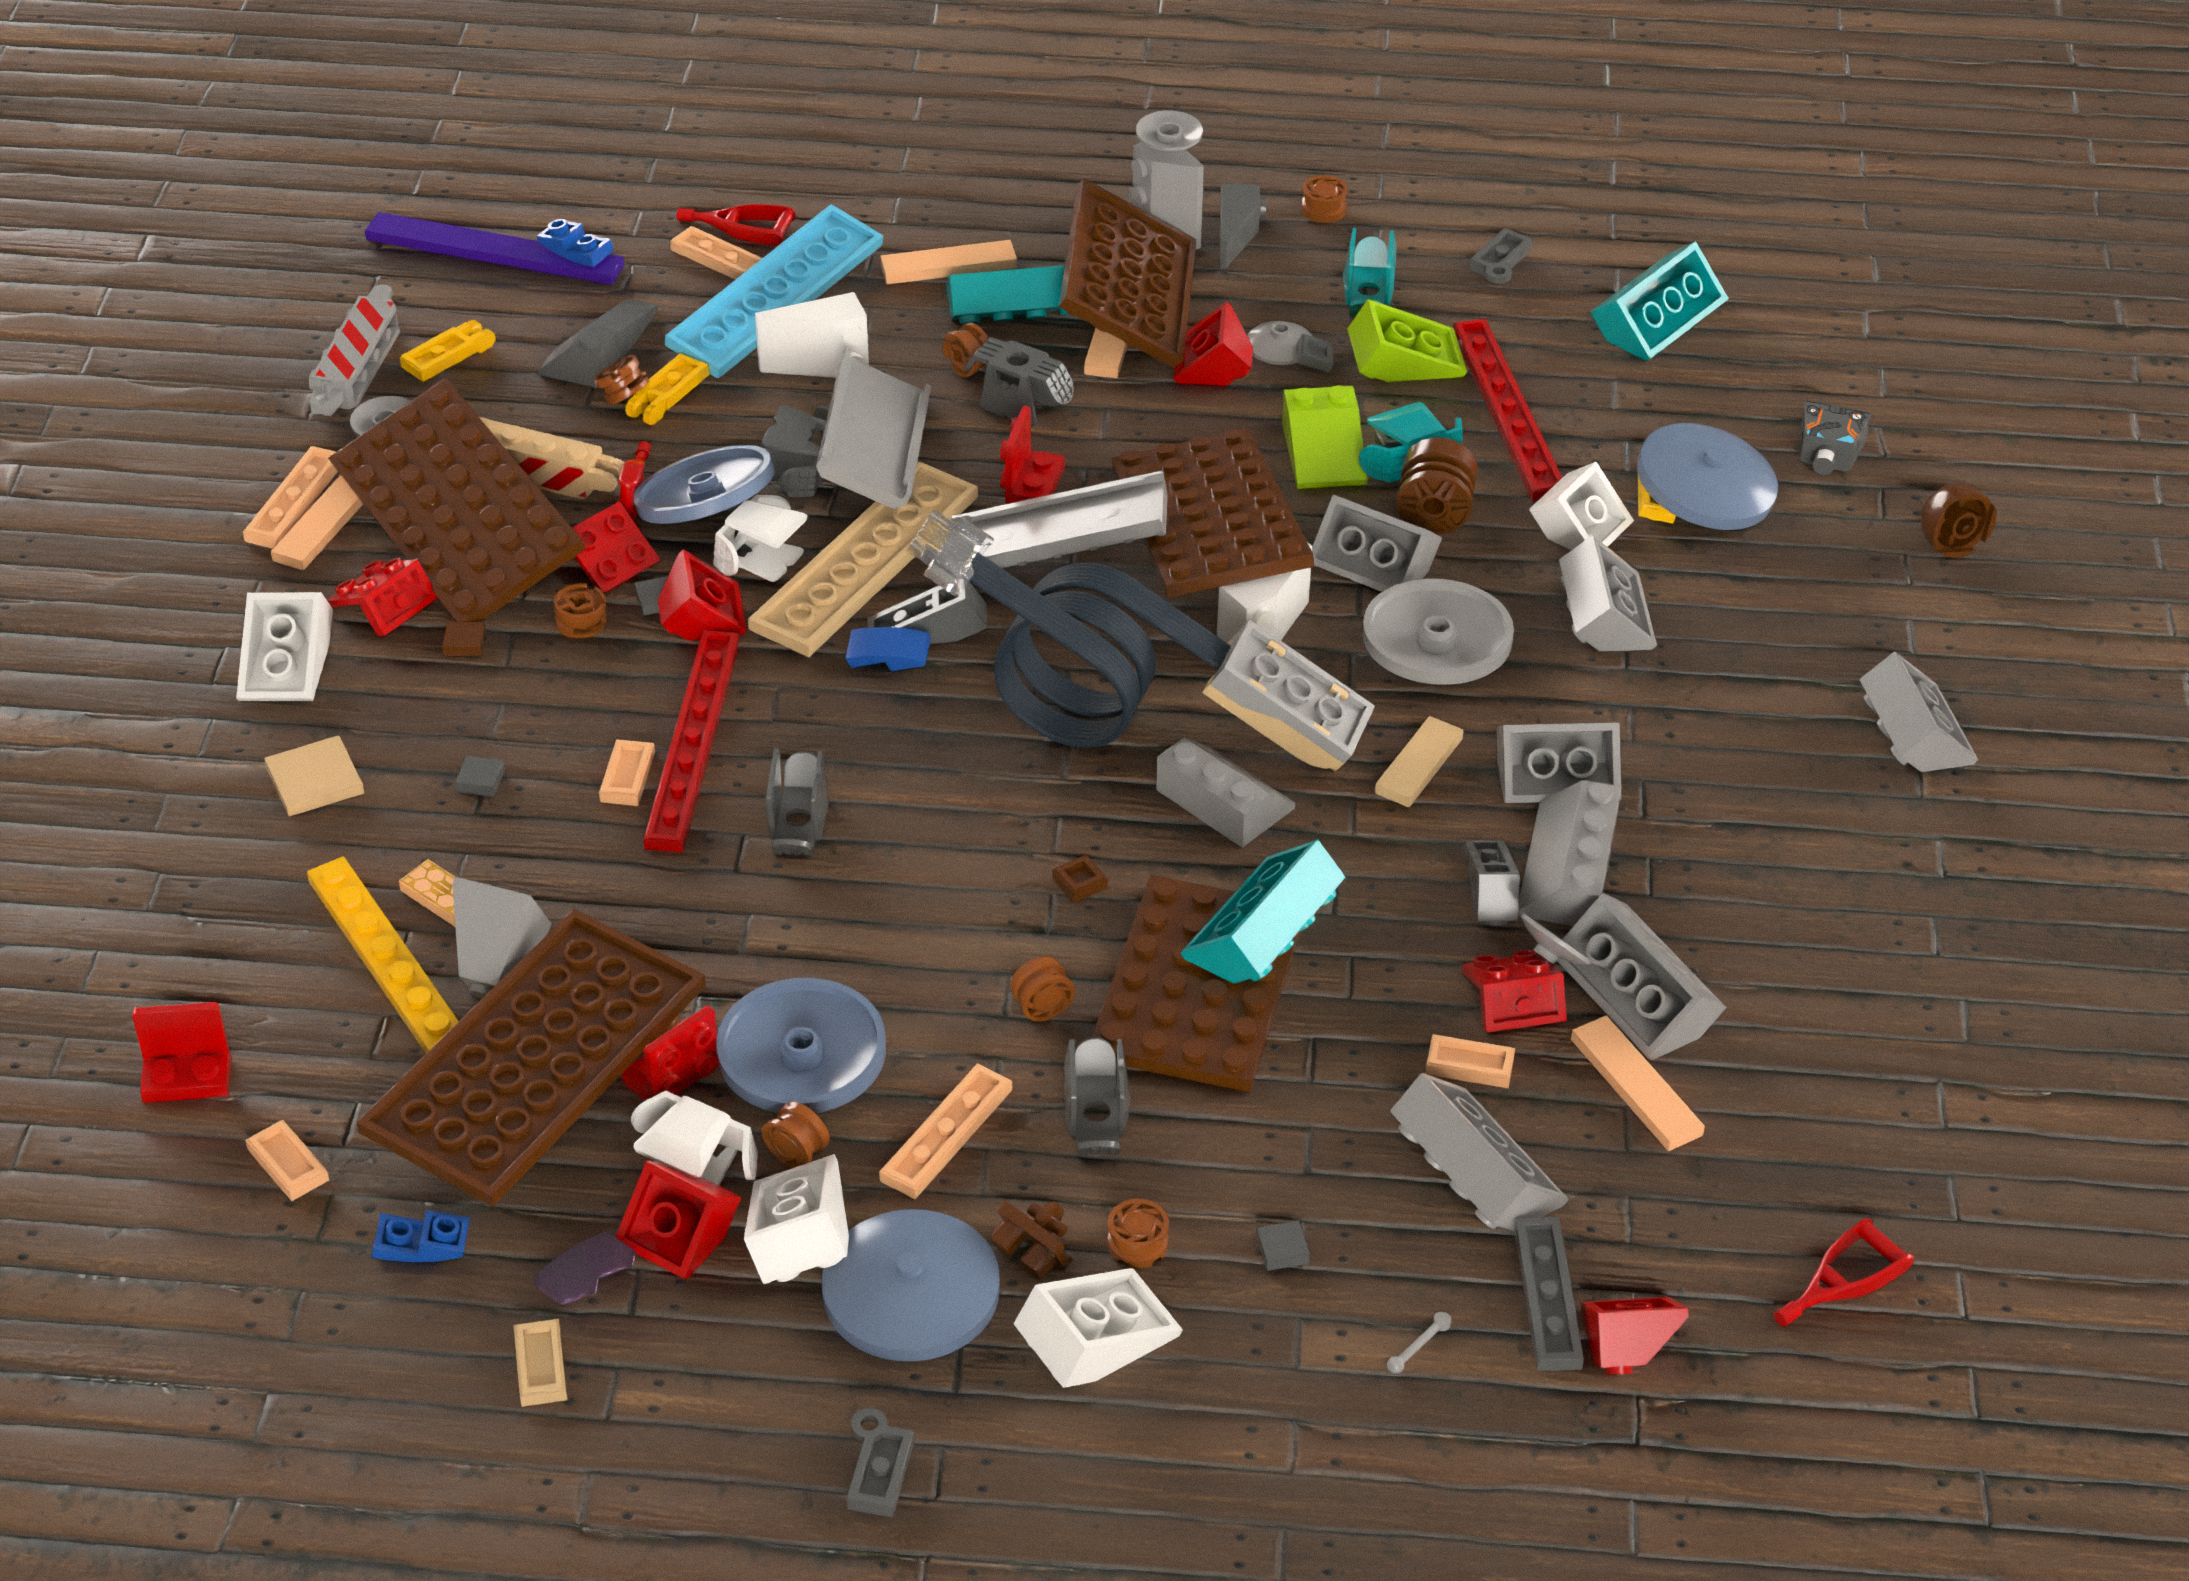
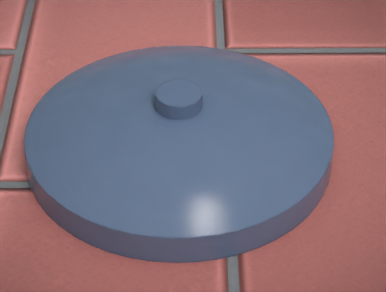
M1678 423L1661 427L1646 438L1638 455V476L1650 496L1672 514L1699 526L1720 530H1737L1756 525L1770 513L1778 494V482L1775 472L1763 455L1741 438L1715 427L1694 423Z
M737 445L712 449L679 460L651 475L634 492V505L639 517L650 523L671 524L704 518L736 506L761 491L773 478L775 468L770 453L762 447Z
M820 978L780 980L766 984L748 993L727 1012L717 1034L718 1065L728 1086L739 1097L756 1107L778 1113L786 1103L793 1101L803 1104L814 1113L825 1112L854 1100L876 1080L882 1070L886 1056L885 1028L882 1018L873 1004L862 994L846 985Z
M919 1209L897 1210L871 1217L859 1223L848 1231L847 1256L843 1257L837 1264L823 1268L822 1297L824 1308L831 1324L851 1345L870 1355L883 1359L922 1361L952 1353L971 1342L985 1329L992 1319L999 1301V1268L990 1245L968 1224L950 1215L935 1211Z

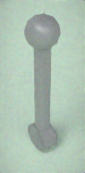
M1446 1312L1436 1313L1433 1324L1399 1356L1389 1358L1387 1369L1393 1374L1401 1373L1405 1366L1404 1363L1438 1331H1447L1450 1328L1451 1316Z

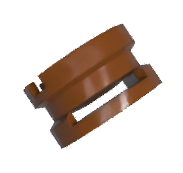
M1327 175L1314 176L1307 179L1302 188L1304 198L1302 199L1301 211L1303 215L1309 220L1319 223H1330L1342 219L1346 214L1347 208L1345 198L1347 197L1348 187L1346 183L1339 178Z
M967 323L958 330H953L944 336L946 341L942 342V351L945 359L950 357L953 362L950 368L956 374L968 378L975 374L979 368L984 369L987 367V364L977 361L968 372L963 369L976 351L989 339L978 325Z
M635 355L626 356L612 363L594 377L597 387L603 388L606 393L604 398L608 404L611 405L625 400L641 390L649 382L646 372L640 371L638 367L640 362Z
M573 584L560 589L554 596L555 626L564 636L587 638L599 633L605 627L607 621V613L605 611L606 597L599 588L595 587L592 590L587 588V584Z
M1039 957L1030 960L1014 973L1010 981L1012 995L1021 1004V1010L1027 1019L1032 1021H1046L1055 1018L1071 1005L1075 997L1073 983L1066 977V972L1060 962L1052 957Z
M793 1101L786 1103L778 1111L777 1119L768 1120L761 1129L766 1147L775 1158L791 1169L811 1162L813 1160L812 1156L821 1154L830 1143L829 1132L819 1116L810 1108Z
M1135 1198L1123 1201L1115 1206L1108 1219L1107 1247L1110 1255L1118 1263L1122 1260L1129 1263V1268L1138 1269L1153 1266V1261L1158 1258L1162 1260L1168 1251L1169 1218L1166 1211L1157 1203L1147 1199Z

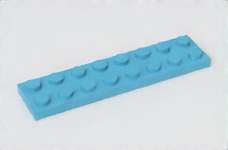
M830 204L666 334L665 346L678 354L682 353L708 364L710 374L719 379L757 348L755 313L816 300L881 247L883 235Z

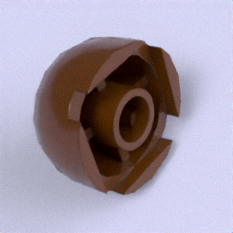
M1950 484L1935 491L1926 501L1921 512V528L1927 541L1945 557L1960 558L1973 553L1975 550L1971 547L1980 540L1984 543L1987 541L1996 525L1997 511L1995 506L1991 504L1990 499L1977 488L1965 484Z

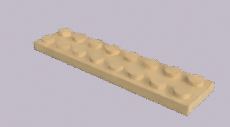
M919 461L916 467L912 494L906 506L893 509L875 501L748 618L749 630L810 657L925 548L916 539L929 518L946 528L953 522L952 516L960 515L978 498V486Z

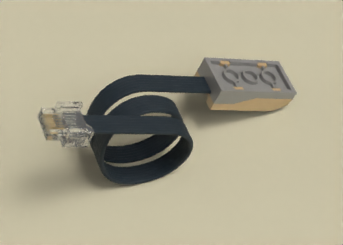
M933 509L906 550L928 565L923 575L955 597L959 595L968 581H970L1018 614L997 650L994 663L996 686L1005 705L1020 721L1053 741L1073 747L1093 748L1107 745L1118 739L1129 725L1139 703L1152 682L1157 665L1151 641L1130 616L1110 602L1091 594L1075 591L1057 592L1072 588L1096 591L1116 600L1215 668L1217 672L1209 679L1202 693L1309 765L1337 771L1352 756L1375 705L1249 619L1232 640L1226 643L1144 585L1115 568L1096 563L1070 564L1052 571L1031 589L983 556L988 547L993 543L994 538L964 517H961L957 524H954ZM1079 621L1096 627L1117 642L1133 661L1138 677L1129 661L1118 649ZM1029 625H1034L1095 667L1109 680L1117 692H1100L1083 687L1055 671L1036 650L1031 639ZM1013 657L1024 679L1039 694L1054 704L1082 716L1116 718L1100 722L1085 721L1067 716L1051 708L1034 696L1023 684L1016 672Z

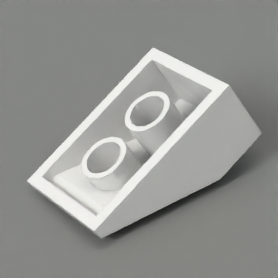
M854 292L755 313L758 366L762 373L836 378L840 358L846 348L851 349L850 358L869 366L867 315Z
M1311 568L1219 587L1217 636L1226 643H1229L1250 619L1281 641L1309 602Z
M321 592L247 593L236 695L238 701H313L330 645L333 615L332 607Z
M835 1154L754 1181L744 1241L763 1284L775 1280L786 1282L797 1277L802 1271L816 1266L819 1268L831 1267L847 1256L849 1233L839 1166Z
M1133 1268L1037 1284L1032 1289L1014 1322L1015 1327L1026 1339L1028 1345L1036 1352L1063 1388L1098 1381L1179 1337L1183 1331Z

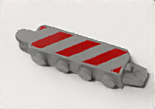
M386 284L374 286L368 296H359L353 307L348 309L343 324L340 328L336 329L331 344L322 353L321 361L316 369H313L310 373L309 388L313 390L309 403L312 414L332 416L337 408L351 409L357 407L400 333L396 315V304L391 300L393 295L391 286L389 287Z

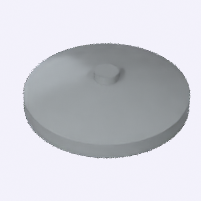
M1419 579L1397 584L1377 595L1365 611L1362 635L1369 654L1388 671L1420 683L1451 685L1480 679L1498 669L1511 652L1514 626L1512 618L1503 604L1482 589L1463 582L1447 579Z

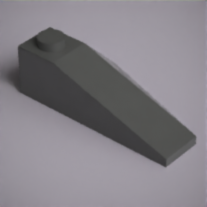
M625 299L555 348L539 369V374L598 388L594 382V377L612 363L626 357L657 313L658 305Z

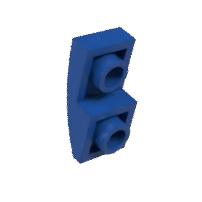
M565 219L552 221L548 224V228L537 235L538 242L552 252L586 266L594 267L614 251L611 239L595 237L592 234L585 235L581 223L568 222Z
M872 627L851 630L845 659L851 668L883 662L887 664L891 671L925 666L931 636L928 632L907 628Z
M426 1210L425 1220H418L380 1213L371 1258L401 1262H435L462 1258L470 1217Z

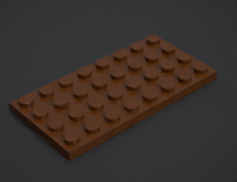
M444 378L328 457L334 468L358 496L407 560L418 559L433 586L432 591L456 622L483 621L586 549L582 539L447 378Z
M1230 429L1222 435L1212 437L1197 436L1188 442L1179 444L1164 443L1156 446L1155 449L1141 452L1136 450L1126 451L1120 456L1111 458L1117 480L1157 471L1163 472L1168 494L1166 535H1155L1142 539L1168 598L1315 567L1313 553L1249 429Z
M573 909L356 1122L358 1132L494 1207L644 1051V1048L652 1043L706 987L705 975Z

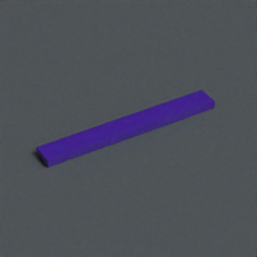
M378 212L365 229L366 240L608 285H613L624 267L623 256L609 254L597 265L591 267L568 260L552 252L536 240Z

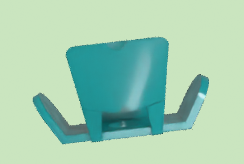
M1353 228L1343 271L1346 305H1350L1349 316H1356L1367 299L1387 306L1390 305L1394 290L1397 253L1394 230H1390L1388 248L1382 239L1369 236L1363 238L1355 249L1356 228ZM1362 287H1373L1378 290V293L1375 295H1363L1358 290Z
M1416 402L1368 417V425L1404 445L1391 449L1379 445H1368L1359 454V464L1362 470L1372 478L1389 483L1400 480L1404 456L1410 447L1419 441L1438 437L1452 439L1462 444L1461 418H1455V428L1446 431L1422 402Z

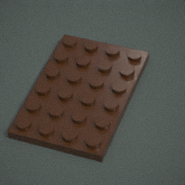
M1083 178L1076 189L1059 307L1068 314L1091 323L1098 330L1123 340L1128 346L1138 348L1153 356L1158 362L1166 363L1174 368L1184 360L1197 239Z
M1151 875L1092 1037L1103 1038L1113 1046L1116 1054V1065L1117 1039H1122L1126 1067L1251 1092L1301 931L1292 938L1294 941L1293 946L1271 962L1273 968L1266 976L1257 981L1247 979L1238 983H1232L1185 960L1180 953L1236 891Z

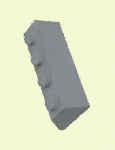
M1581 780L1540 801L1519 897L1518 917L1526 914L1534 920L1574 926L1603 893L1622 786Z
M1605 893L1599 896L1562 939L1590 959L1591 963L1583 965L1558 958L1557 961L1650 1060L1657 1059L1699 1039L1727 1008L1626 903Z
M1421 1073L1390 1110L1401 1123L1398 1127L1400 1132L1410 1141L1416 1144L1419 1143L1426 1152L1423 1156L1426 1161L1437 1170L1444 1171L1452 1179L1449 1182L1450 1187L1462 1198L1470 1199L1478 1208L1475 1211L1476 1216L1488 1227L1495 1229L1498 1226L1514 1231L1516 1218L1544 1217L1563 1207L1569 1199L1466 1088Z

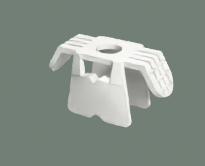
M755 495L751 500H745L727 517L725 525L715 534L716 542L713 565L726 576L736 574L740 567L768 581H777L787 572L786 566L794 565L803 555V548L784 544V542L807 520V514L791 510L788 501L780 496ZM735 530H738L739 532L734 539ZM743 544L752 548V552H748L745 557L738 556L736 552Z
M664 1091L641 1103L632 1113L631 1123L636 1131L644 1133L634 1143L635 1152L655 1160V1163L673 1168L693 1178L702 1177L720 1185L739 1150L742 1152L743 1170L746 1180L755 1179L758 1151L751 1128L732 1120L725 1112L688 1096L681 1098L668 1091ZM717 1144L725 1146L726 1148L717 1158L712 1155Z

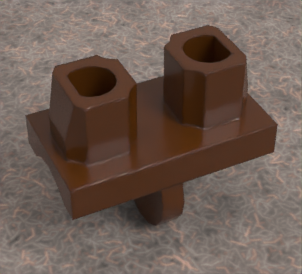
M1006 1200L998 1207L997 1212L1002 1220L989 1238L1007 1256H1011L1024 1240L1032 1245L1021 1257L1020 1262L1038 1279L1044 1277L1056 1264L1065 1270L1073 1261L1072 1257L1064 1252L1065 1245L1063 1242L1052 1235L1054 1232L1059 1237H1062L1068 1230V1227L1061 1222L1064 1213L1063 1207L1054 1201L1045 1204L1042 1208L1033 1203L1029 1206L1027 1213L1034 1220L1027 1217Z

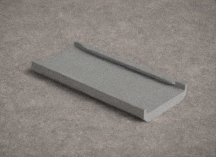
M846 348L840 358L816 464L817 470L822 478L895 509L906 506L912 494L931 385L926 384L924 390L919 389L850 358L851 349Z
M1157 471L952 516L954 524L953 535L1001 568L1015 565L1023 566L1029 562L1052 557L1055 559L1061 558L1062 555L1085 550H1098L1099 547L1122 542L1131 543L1136 539L1155 535L1163 536L1166 535L1168 499L1163 472ZM945 565L951 580L961 576Z

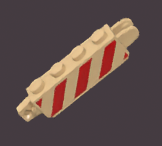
M479 417L539 489L585 499L593 490L610 493L618 485L617 478L620 476L624 462L621 459H615L612 456L602 454L601 446Z

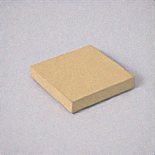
M339 735L264 758L267 771L289 817L364 794L363 783Z

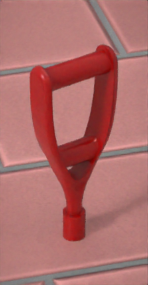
M743 204L713 212H696L694 209L678 208L676 218L677 221H701L710 224L733 238L742 241L779 246L784 242V235L790 223L796 219V213L793 208L788 206ZM766 220L776 221L773 229H765L739 224L738 221Z
M647 441L638 443L635 452L636 458L629 459L624 463L618 478V483L620 484L619 501L634 523L638 515L634 505V492L644 482L645 461L648 459L651 451V444Z
M1864 1218L1847 1230L1830 1246L1813 1274L1805 1292L1796 1301L1792 1300L1774 1313V1318L1780 1326L1786 1327L1802 1316L1803 1310L1825 1302L1858 1298L1872 1293L1906 1272L1913 1264L1914 1256L1912 1253L1906 1254L1874 1227L1872 1219ZM1862 1238L1887 1259L1891 1265L1869 1277L1849 1283L1830 1265L1843 1251ZM1820 1282H1822V1283H1823L1824 1285H1826L1828 1288H1823V1287H1821V1286L1819 1285Z

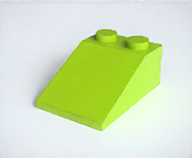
M1367 299L1347 328L1359 373L1370 379L1376 378L1389 383L1464 377L1467 373L1455 330L1452 327Z
M1337 385L1323 388L1284 390L1282 426L1297 489L1367 485V474L1359 464V454L1364 447L1359 407L1353 386Z

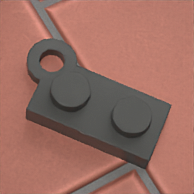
M1504 228L1470 259L1469 270L1483 275L1492 283H1506L1512 278V268L1532 250L1533 239Z
M865 1408L855 1413L851 1419V1432L858 1441L863 1442L847 1495V1510L893 1517L915 1443L914 1430L888 1426L886 1415L882 1411L875 1408ZM866 1421H873L878 1424L873 1430H865L861 1427Z

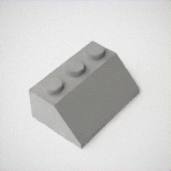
M1143 143L1133 145V160L1131 162L1133 171L1132 204L1197 239L1196 249L1201 248L1204 165L1187 150L1167 152L1152 149Z
M1333 495L1312 546L1314 565L1383 592L1400 583L1423 579L1429 572L1442 537L1429 530Z
M1594 535L1559 559L1562 571L1560 579L1568 597L1566 605L1571 612L1574 623L1572 630L1582 643L1588 642L1599 652L1652 650L1657 646L1640 576L1634 568Z
M1894 651L1859 679L1866 691L1863 698L1867 705L1878 714L1880 719L1877 721V725L1892 740L1894 745L1890 749L1900 763L1903 765L1910 763L1920 772L1969 766L1979 761L1937 684Z
M1620 723L1497 726V764L1504 803L1540 802L1581 780L1621 786Z
M1184 737L1157 756L1156 790L1242 848L1295 809V802L1207 745Z

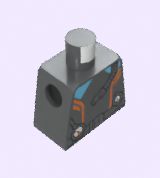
M1805 400L1800 425V461L1813 465V469L1822 475L1830 474L1834 469L1849 471L1866 443L1872 413Z

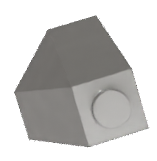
M455 877L452 886L459 977L470 989V994L482 999L548 934L552 923L531 895Z

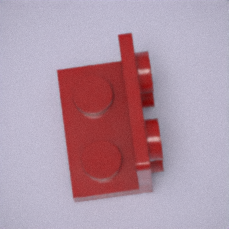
M1023 406L1018 418L1014 417L1012 419L1010 437L1002 441L1000 449V460L1005 461V467L1002 470L1000 487L1005 489L1006 504L1054 494L1065 468V456L1031 450V407Z
M620 501L572 527L586 546V549L573 557V559L578 561L594 586L603 591L604 594L656 565L660 560Z
M399 557L387 563L376 560L366 565L361 570L363 575L356 580L349 579L339 584L334 589L336 594L327 599L331 607L360 605L376 635L386 636L437 599V596L432 591L433 586L418 559L402 561Z
M1534 950L1515 951L1513 957L1501 959L1493 955H1483L1475 957L1473 963L1462 964V973L1479 988L1482 1028L1487 1033L1567 1021L1564 974Z
M217 1002L137 1007L133 1009L132 1019L143 1057L140 1084L142 1102L229 1096L232 1057L220 1006Z
M705 1006L644 1048V1056L632 1063L622 1073L623 1083L646 1101L664 1091L679 1096L684 1089L694 1082L711 1074L719 1066L716 1047L715 1011L710 1006Z

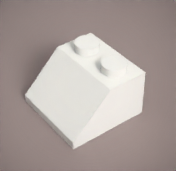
M1597 462L1567 473L1529 509L1546 537L1570 550L1576 548L1592 535L1608 547L1634 521Z

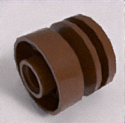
M1434 437L1421 440L1411 446L1404 456L1396 507L1400 517L1405 522L1429 530L1436 535L1450 533L1462 527L1471 515L1477 475V463L1474 455L1463 444L1447 438Z

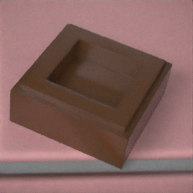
M447 622L442 646L444 656H482L486 633L485 623Z
M1087 855L1052 869V879L1073 903L1107 889L1108 878Z

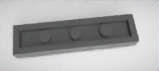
M1559 1217L1516 1218L1514 1232L1537 1371L1582 1370L1584 1357Z

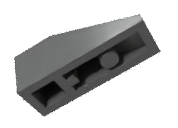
M1221 184L1219 269H1226L1258 233L1260 218H1266L1267 199L1260 198V185Z
M959 576L868 617V628L895 627L928 632L931 636L930 644L956 642L988 628L986 602L970 581Z
M1464 840L1472 906L1477 920L1483 921L1484 924L1490 926L1506 925L1508 921H1518L1520 873L1505 841Z

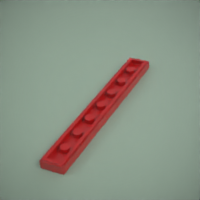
M1478 319L1453 323L1460 350L1532 502L1538 501L1563 477L1487 320Z
M702 631L644 835L645 850L684 852L740 646L739 633Z

